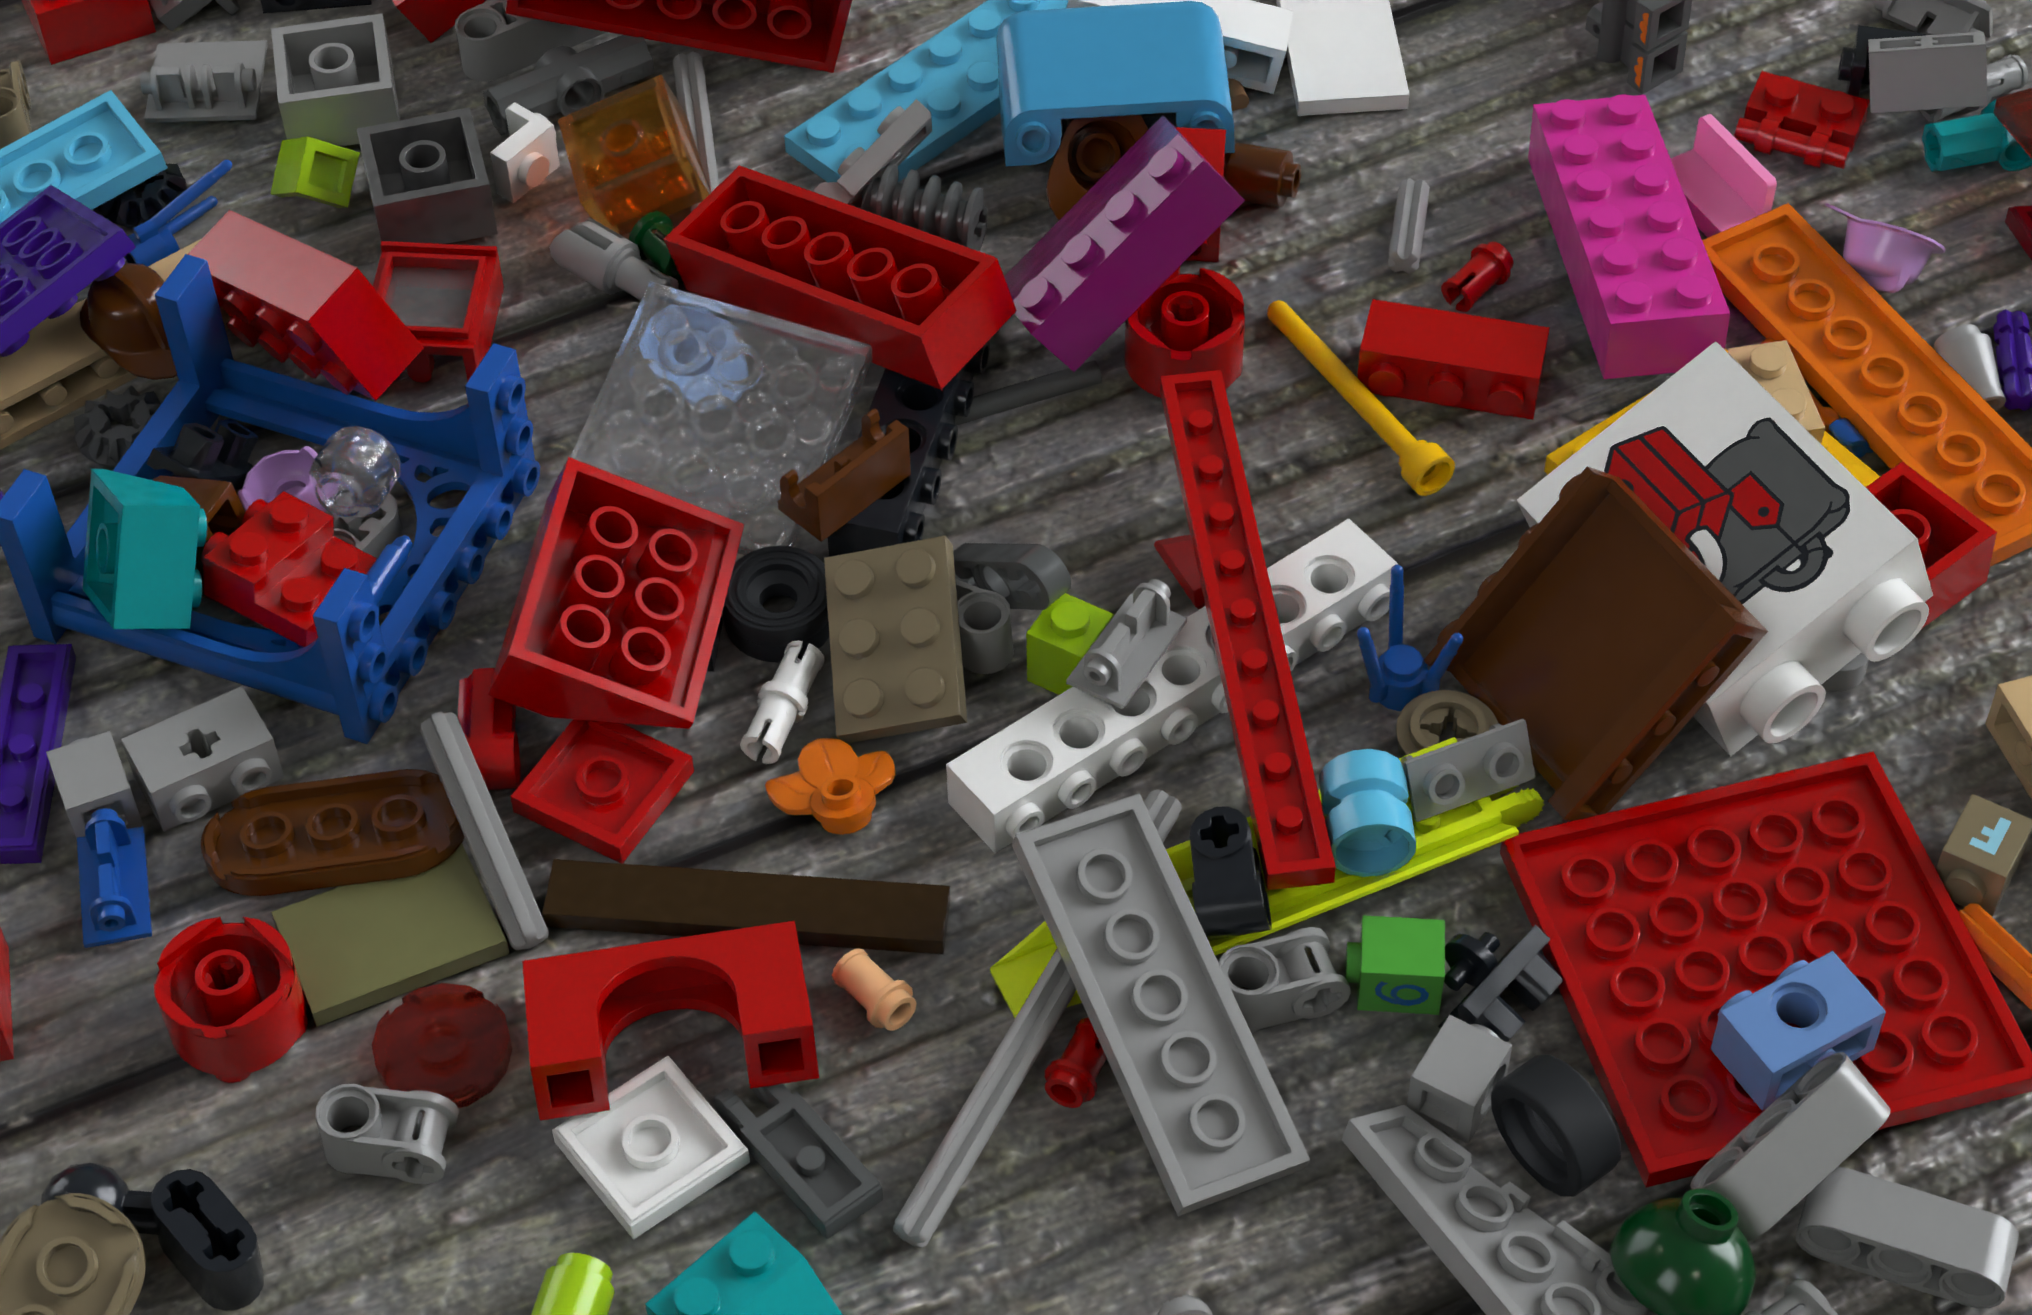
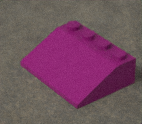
M1162 116L1004 276L1017 310L1014 314L1033 337L1075 372L1245 200L1190 142Z

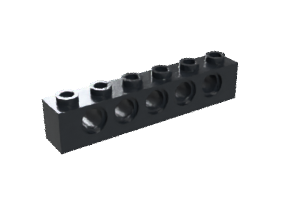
M990 341L970 359L942 390L885 368L869 411L874 408L878 410L880 416L879 426L884 434H886L887 426L895 420H898L909 429L911 475L828 537L829 557L922 540L925 526L924 508L926 504L934 505L937 501L942 477L941 469H939L942 460L950 461L952 459L957 444L958 426L955 425L956 415L967 417L970 412L974 395V383L972 380L975 373L983 374L986 369ZM862 429L860 431L858 438L862 436Z

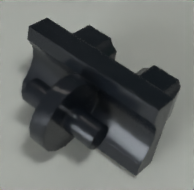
M232 419L219 420L214 431L198 423H188L183 425L174 446L153 448L146 464L154 470L166 469L174 473V477L232 482L234 489L238 490L242 489L247 473L254 467L248 460L259 437Z
M1535 925L1518 944H1514L1497 962L1493 953L1499 948L1500 942L1492 933L1484 932L1478 940L1466 934L1453 936L1445 945V960L1451 969L1445 974L1444 982L1454 991H1458L1465 983L1474 988L1449 1015L1468 1024L1485 1026L1497 1034L1501 1040L1508 1042L1526 1021L1499 996L1502 991L1508 987L1534 1011L1564 981L1552 964L1539 952L1550 941V938ZM1448 1016L1439 1024L1438 1027L1440 1029L1443 1026L1446 1019L1448 1018Z

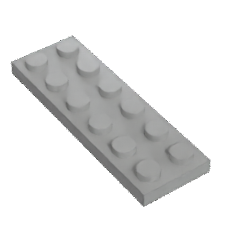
M1140 793L1016 834L1012 843L1013 850L1177 1216L1305 1169L1310 1158Z

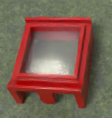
M381 241L382 252L373 287L424 347L407 366L409 377L416 382L429 381L435 364L433 355L463 356L468 382L490 349L504 290L497 246Z

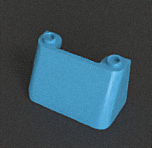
M1181 1L1021 11L1013 13L1004 19L998 28L996 42L1000 117L1006 167L1036 165L1052 158L1061 144V119L1175 113L1176 127L1226 130L1225 153H1235L1234 120L1223 34L1218 15L1212 7L1205 3Z

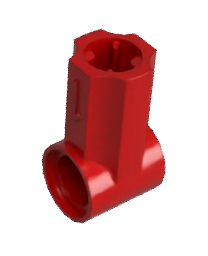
M495 668L473 669L471 675L459 680L457 718L488 791L517 789L520 785L521 764L519 740L515 731L516 705L487 695Z

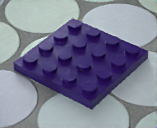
M52 185L0 224V357H6L19 350L30 337L28 332L46 318H57L70 310L78 300L76 294L94 280L103 281L117 273L126 262L124 257L136 248L122 228Z

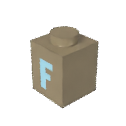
M1975 794L1970 796L1942 849L1936 871L1953 902L1962 906L1977 903L1991 916L1994 915L2024 855L2032 832L2031 818Z

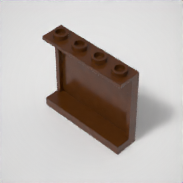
M1587 466L1581 474L1574 476L1563 486L1559 494V500L1540 523L1530 527L1521 536L1518 542V549L1502 568L1482 582L1475 600L1459 619L1452 621L1441 631L1437 639V645L1423 661L1431 667L1452 634H1462L1463 643L1446 671L1451 672L1471 696L1486 704L1502 726L1522 718L1526 720L1533 766L1556 791L1549 798L1548 802L1563 819L1575 821L1608 813L1768 631L1619 477Z

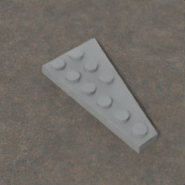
M1401 1105L1349 1119L1341 1140L1486 1315H1658L1642 1305L1625 1287L1614 1270L1611 1256L1608 1252L1564 1220L1557 1224L1556 1227L1549 1224L1527 1208L1531 1196L1510 1181L1501 1188L1470 1166L1472 1158L1469 1151L1407 1106Z

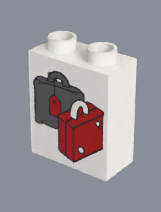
M1716 341L1517 499L1529 527L1540 523L1556 504L1563 486L1574 476L1581 474L1587 466L1619 477L1768 631L1693 716L1730 757L1757 735L1765 742L1771 744L1781 742L1796 734L1812 720L1821 708L1826 696L1825 688L1821 684L1860 653H1863L1873 662L1887 659L1896 654L1919 633L1929 614V607L1925 602L1933 596L1917 537Z

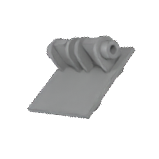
M267 40L157 43L154 65L151 67V71L141 72L140 76L142 93L148 94L144 116L145 123L257 119L268 46Z

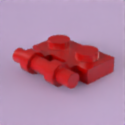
M1761 71L1746 105L1744 118L1740 117L1737 123L1734 137L1737 140L1754 144V151L1771 155L1773 150L1804 158L1803 164L1819 169L1822 164L1844 169L1867 117L1870 100L1849 95L1842 91H1835L1794 80L1790 77Z

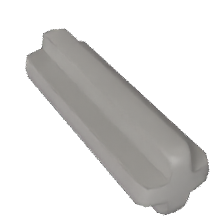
M1406 178L1399 183L1388 266L1395 273L1404 271L1411 274L1419 268L1430 189L1427 182L1423 179L1414 181Z

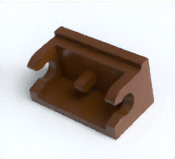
M875 408L862 417V436L798 483L799 478L794 469H791L780 478L781 499L778 500V510L820 542L824 541L911 475L909 429L898 420H895L887 426L886 434H884L879 426V412Z

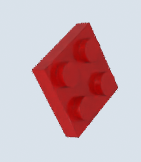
M573 719L510 796L513 812L623 864L694 773L693 758L683 751L622 723Z

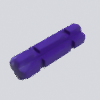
M2005 309L1997 314V322L1993 326L1994 339L1998 344L1995 348L1999 381L2003 386L2001 390L2006 398L2004 407L2008 410L2019 408L2026 411L2032 408L2031 338L2027 334L2030 332L2029 319L2021 310L2010 312Z

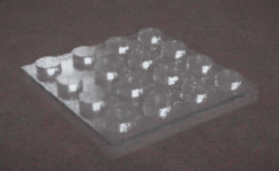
M650 281L570 457L745 524L737 552L739 554L746 555L757 549L770 546L794 547L802 527L778 510V500L781 499L780 478L791 469H794L797 472L799 483L831 459L873 361L872 347L866 343Z

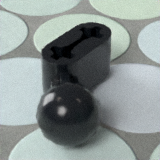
M83 1163L71 1165L53 1176L42 1194L41 1204L56 1199L55 1196L70 1193L92 1195L110 1203L131 1221L138 1233L158 1235L159 1244L165 1255L201 1298L213 1308L228 1311L238 1310L250 1305L260 1295L264 1286L257 1236L252 1226L212 1179L202 1172L192 1169L174 1171L158 1181L152 1192L129 1190L124 1180L110 1167L97 1163Z

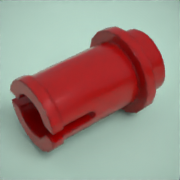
M1493 241L1477 245L1471 251V259L1441 285V291L1445 300L1451 305L1462 294L1464 298L1456 304L1455 309L1461 312H1468L1474 306V303L1492 286L1504 284L1510 278L1511 269L1514 265L1510 252L1503 245Z
M1088 1017L1078 1022L1075 1032L1060 1059L1051 1061L1045 1069L1046 1093L1053 1101L1068 1108H1078L1083 1102H1088L1095 1096L1097 1092L1095 1080L1107 1060Z

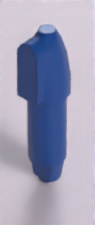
M407 535L397 537L392 544L386 545L366 573L369 578L374 603L377 606L383 599L384 592L408 559L413 543Z

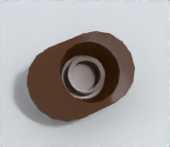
M1141 115L1076 118L1071 120L1066 127L1060 147L1055 154L1046 186L1049 207L1058 221L1149 130Z
M127 263L113 276L103 281L94 280L92 282L87 299L80 311V326L89 339L96 343L120 367L134 376L151 380L174 378L178 375L155 298V294L164 281L155 270L143 264Z

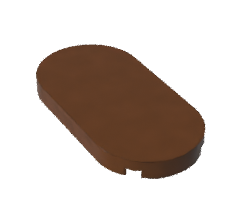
M403 769L271 786L247 792L231 801L232 810L226 812L221 818L217 812L207 823L201 837V851L210 876L219 886L240 895L267 896L417 875L436 867L449 858L460 846L465 836L443 784L440 782L439 775L426 770Z

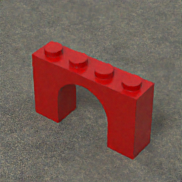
M795 921L522 961L530 1070L540 1121L610 1110L606 1074V1054L610 1044L623 1029L635 1021L651 1014L668 1010H701L713 1013L729 1021L742 1037L750 1089L819 1078L813 1022Z

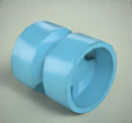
M1362 749L1338 755L1326 763L1319 774V787L1323 814L1326 817L1325 823L1336 868L1349 875L1369 877L1381 876L1396 871L1407 864L1416 852V839L1412 813L1406 805L1409 794L1405 768L1400 760L1386 751Z

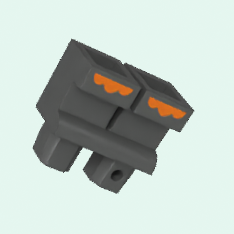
M1603 0L1594 5L1587 14L1585 29L1599 39L1597 59L1606 63L1621 61L1628 66L1627 83L1641 94L1683 72L1688 36L1685 30L1689 28L1692 0Z

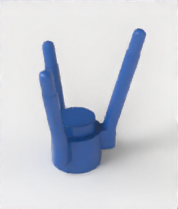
M223 160L151 219L133 228L134 233L128 237L136 248L125 256L127 263L143 264L148 267L180 250L173 234L215 207L218 200L216 197L210 196L176 218H172L230 171L233 166L230 160Z
M1394 565L1391 568L1388 650L1378 659L1369 629L1360 627L1357 630L1359 647L1370 682L1369 699L1374 703L1380 702L1386 708L1396 711H1402L1407 703L1419 695L1439 690L1440 679L1463 643L1462 634H1452L1430 670L1423 661V656L1416 648L1403 644L1404 570L1400 565Z

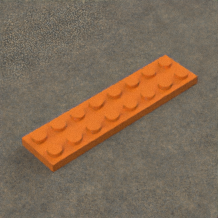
M1789 203L1702 240L1722 293L1765 338H1774L1776 341L1787 340L1803 378L1841 418L1850 420L1868 442L1869 447L1890 469L1900 462H1904L1997 531L1990 567L2032 547V447Z

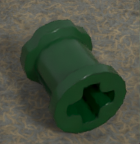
M649 212L634 225L628 240L638 245L641 260H650L659 268L660 272L677 279L679 284H683L664 241V238L674 229L673 222L663 212Z

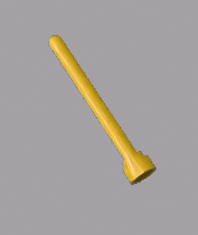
M1281 300L1272 302L1267 308L1269 320L1400 457L1401 476L1409 486L1420 496H1428L1442 489L1454 473V460L1437 443H1428L1425 440L1417 441L1287 303Z

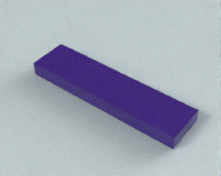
M72 644L8 646L0 687V864L41 863L55 785V777L46 752L59 748L62 744L76 663V655Z

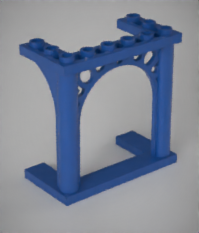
M185 254L155 294L179 380L113 471L149 480L160 475L173 476L174 473L166 469L154 470L146 464L153 448L174 446L184 424L198 423L211 428L219 415L361 457L390 473L406 490L416 511V534L411 552L401 570L384 592L383 599L378 606L374 603L368 575L344 568L313 614L318 638L306 647H302L270 629L246 627L195 611L191 613L190 629H113L82 590L89 503L66 534L47 476L24 469L0 500V544L32 633L35 638L56 644L66 629H70L339 716L344 737L368 744L380 723H386L392 717L397 706L398 695L410 676H416L421 671L426 661L428 648L439 630L446 629L452 622L457 602L468 584H474L479 579L483 571L485 557L496 540H502L507 535L512 523L513 513L524 496H530L538 484L540 465L539 462L535 461L532 444L533 424L528 420L524 398L526 384L520 375L516 349L495 343L492 344L465 385L468 403L457 409L433 413L415 412L387 406L350 394L346 395L337 390L235 361L232 356L208 262L205 259ZM420 473H425L431 477L425 483L417 480ZM446 491H467L458 506L439 509L429 505L432 499ZM438 526H445L438 537L432 535ZM389 612V614L383 621L382 625L380 626L379 616L383 613Z

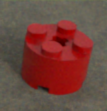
M1179 266L1125 321V368L1133 381L1143 390L1160 398V376L1221 370L1225 389L1233 384L1241 375L1243 368L1245 312L1243 296L1240 290L1228 278L1213 270L1200 268L1199 275L1180 274Z
M221 917L197 922L177 934L163 949L157 962L159 972L156 984L154 983V995L176 1052L195 1069L213 1074L218 1080L226 1083L241 1082L248 1078L252 1072L263 1069L280 1059L289 1051L297 1039L306 1032L308 1026L306 1001L289 946L275 928L255 918L243 917L245 923H222Z

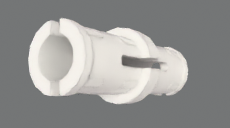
M803 641L790 642L785 649L784 657L772 681L762 685L757 696L759 708L747 733L740 742L741 750L754 761H757L761 749L765 745L768 748L762 758V763L773 764L777 762L794 722L798 723L803 720L809 703L806 696L825 661L822 652L810 643L802 660H800L798 655L803 647Z

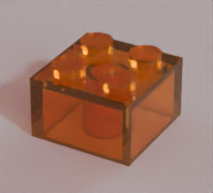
M662 74L558 119L580 203L592 219L621 236L630 233L634 225L649 212L660 211L669 216L703 201L710 194L687 115Z

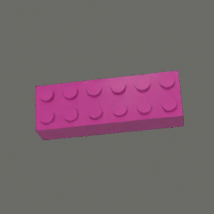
M1621 94L1611 98L1588 100L1564 99L1553 103L1533 104L1528 160L1603 379L1676 373L1715 341L1725 350L1730 311L1646 95L1632 96Z

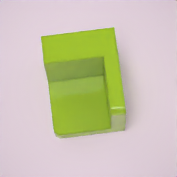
M308 136L282 140L272 182L271 195L281 198L299 196L336 208H348L360 152Z

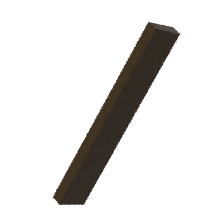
M553 859L542 916L546 926L552 928L683 937L795 921L799 945L944 954L950 907V886Z

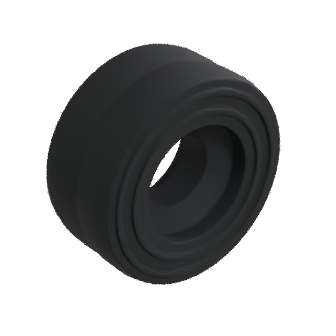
M791 546L764 547L752 551L737 560L734 564L723 607L725 629L733 644L752 658L781 663L785 649L792 641H803V647L798 655L799 659L803 658L809 643L818 649L823 646L829 639L825 564L810 552ZM774 596H788L796 602L791 609L784 612H770L762 607L767 599Z

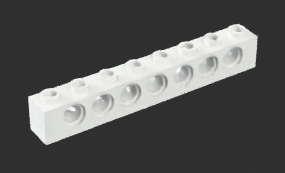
M1350 519L1345 520L1267 568L1290 671L1297 664L1316 652L1330 650L1340 642L1345 634L1366 621L1378 620L1389 610L1391 568L1394 565H1398V563ZM1206 606L1187 617L1185 626L1124 709H1120L1072 687L946 764L948 804L994 853L1013 843L1016 834L1042 826L1043 823L1067 808L1074 809L1081 806L1097 789L1118 776L1124 777L1132 774L1147 758L1169 744L1176 745L1185 741L1195 731L1196 727L1220 712L1228 713Z

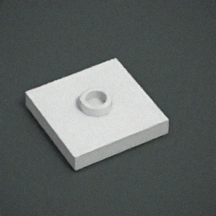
M666 1056L610 1092V1110L575 1115L552 1129L555 1144L633 1240L750 1163L749 1150L669 1056Z

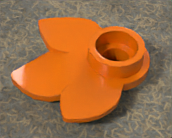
M819 738L802 748L798 757L799 771L770 779L766 782L765 787L770 801L779 810L789 815H813L817 821L821 822L822 827L826 831L844 835L857 832L868 825L876 805L875 795L892 784L896 770L894 761L887 751H875L857 757L852 747L843 740Z

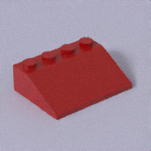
M568 457L546 500L487 695L551 718L690 729L695 719L745 524Z

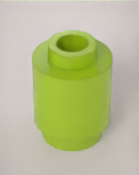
M565 1253L560 1255L556 1265L548 1268L545 1272L531 1315H608L615 1294L614 1287L611 1284L612 1270L601 1260L586 1254Z

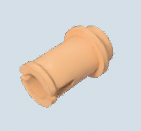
M856 948L849 951L837 962L833 969L832 979L867 1010V1020L875 1028L885 1027L889 1031H894L904 1026L916 1010L917 1003L912 997V987L904 980L894 981L867 956L868 954L863 949Z

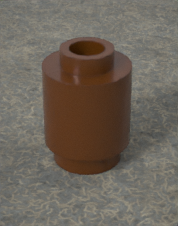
M1236 143L1235 153H1225L1224 179L1245 200L1244 202L1281 208L1284 206L1287 197L1295 198L1301 179L1300 164L1293 163L1291 151Z

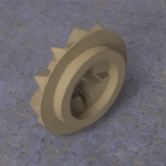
M1437 690L1424 693L1407 703L1398 716L1396 724L1398 753L1409 755L1439 743V737L1442 734V730L1446 729L1447 722H1453L1452 731H1455V738L1459 742L1489 731L1491 725L1498 723L1497 718L1486 704L1469 694L1453 690Z

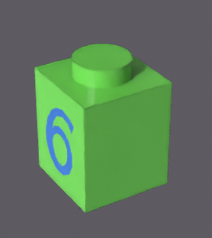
M1362 916L1360 942H1347L1345 978L1348 983H1358L1357 1010L1439 1015L1445 979V920Z

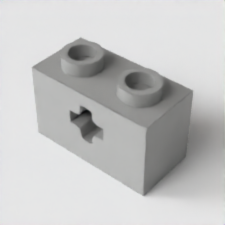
M243 686L121 739L134 779L164 832L185 822L195 821L207 812L221 807L247 792L265 788L267 785L284 778L273 737Z

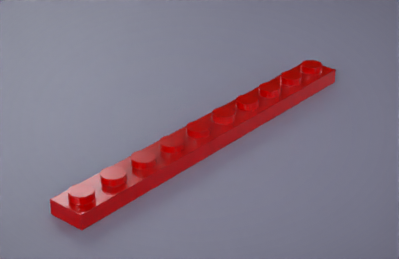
M1221 370L1160 376L1162 405L1266 889L1269 891L1334 883L1336 866Z

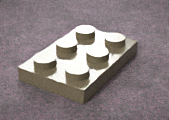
M946 535L824 558L836 736L848 744L967 723L953 544Z

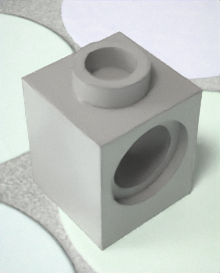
M110 731L89 738L78 739L68 745L46 752L76 839L85 836V824L91 819V814L102 808L116 811L118 817L125 822L127 829L143 826Z
M1449 1015L1411 1075L1407 1107L1437 1129L1468 1144L1491 1107V1091L1497 1082L1507 1076L1512 1044L1501 1040L1497 1034L1485 1026L1468 1024Z

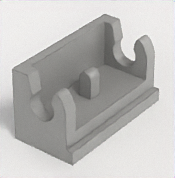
M1984 31L1868 40L1871 113L1987 106V56Z

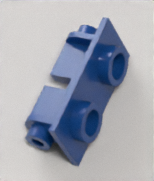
M109 808L98 809L91 814V819L85 824V836L77 838L84 948L152 936L144 827L127 829L125 822L118 817L116 811Z

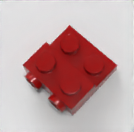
M283 491L269 503L263 499L254 501L246 510L242 525L232 534L227 535L223 532H217L210 537L204 546L201 556L204 595L296 644L306 647L318 638L313 614L343 569L347 568L366 574L377 558L335 537L333 516Z

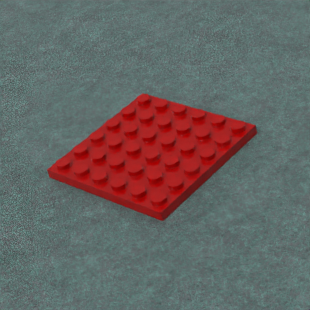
M1874 751L1527 831L1501 842L1500 855L1532 928L1537 925L1550 938V941L1542 948L1545 958L1564 979L1558 988L1646 1188L1695 1176L1710 1159L1763 1112L1711 1050L1718 1022V1013L1721 1007L1731 997L1742 991L1750 990L1752 993H1755L1775 982L1777 977L1795 962L1805 960L1811 963L1831 951H1834L1886 1011L1874 1050L1852 1061L1891 1109L1886 1122L1878 1130L2032 1092V1051ZM1786 1023L1792 1027L1801 1028L1796 1024Z

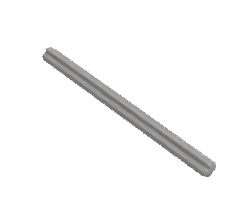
M1156 789L1148 794L1144 804L1162 842H1164L1178 819L1182 806L1177 798ZM1058 948L895 1219L893 1232L912 1246L923 1248L928 1244L1076 992V988Z

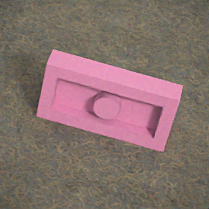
M1712 114L1700 117L1693 149L1670 159L1696 226L1708 238L1771 211L1777 181Z

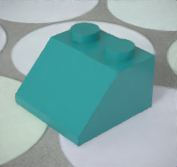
M91 469L82 590L113 629H190L192 608L199 607L202 598V579L199 570L195 569L197 547H203L207 538V517L204 509L200 508V505L183 487L106 469Z
M755 1211L645 1303L647 1315H843L805 1257Z

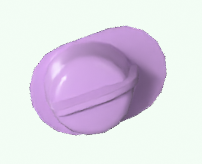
M1825 204L1828 208L1848 218L1843 258L1876 291L1887 293L1900 291L1904 285L1912 284L1918 278L1931 254L1945 253L1946 249L1942 244L1922 234L1883 222L1861 219L1833 205Z

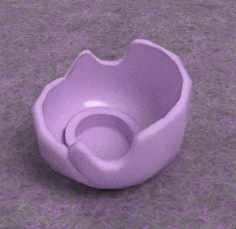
M309 446L302 447L300 451L282 450L264 456L247 473L243 487L238 491V497L246 511L257 499H263L269 503L284 491L326 513L329 507V500L333 497L330 470L322 459L320 460L322 467L316 463L315 458L318 454ZM312 463H313V464H314V468H313V470H312V472H311V474H310L309 470H310L311 465H312Z

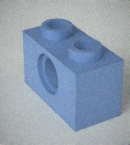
M1831 951L1811 963L1805 960L1795 962L1787 967L1777 977L1775 982L1755 993L1745 990L1731 997L1719 1010L1711 1050L1763 1111L1809 1069L1826 1057L1844 1052L1851 1061H1854L1874 1050L1886 1011L1834 951ZM1786 1023L1796 1024L1801 1028L1792 1027Z

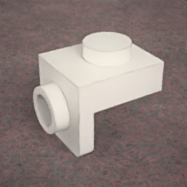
M514 102L505 109L509 138L490 152L497 194L512 203H515L533 187L540 185L549 174L560 166L554 124L543 115L533 113Z

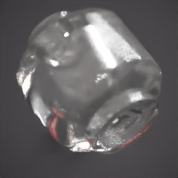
M359 426L343 427L329 437L314 459L309 470V480L313 485L319 503L327 511L342 517H368L380 509L401 474L400 458L393 445L384 436L372 429Z

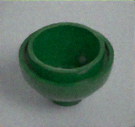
M1691 1189L1684 1194L1683 1198H1663L1637 1208L1620 1225L1611 1243V1261L1619 1279L1642 1305L1658 1315H1740L1751 1298L1756 1279V1269L1749 1243L1737 1227L1739 1219L1737 1210L1725 1197L1707 1189Z

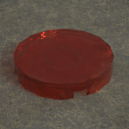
M441 983L416 989L402 998V1005L395 1008L391 1014L388 1010L378 1022L372 1042V1050L379 1080L386 1089L438 1093L449 1098L456 1104L457 1108L470 1106L492 1092L508 1070L513 1048L506 1016L497 1004L495 1007L491 1001L484 998L483 992L471 986Z

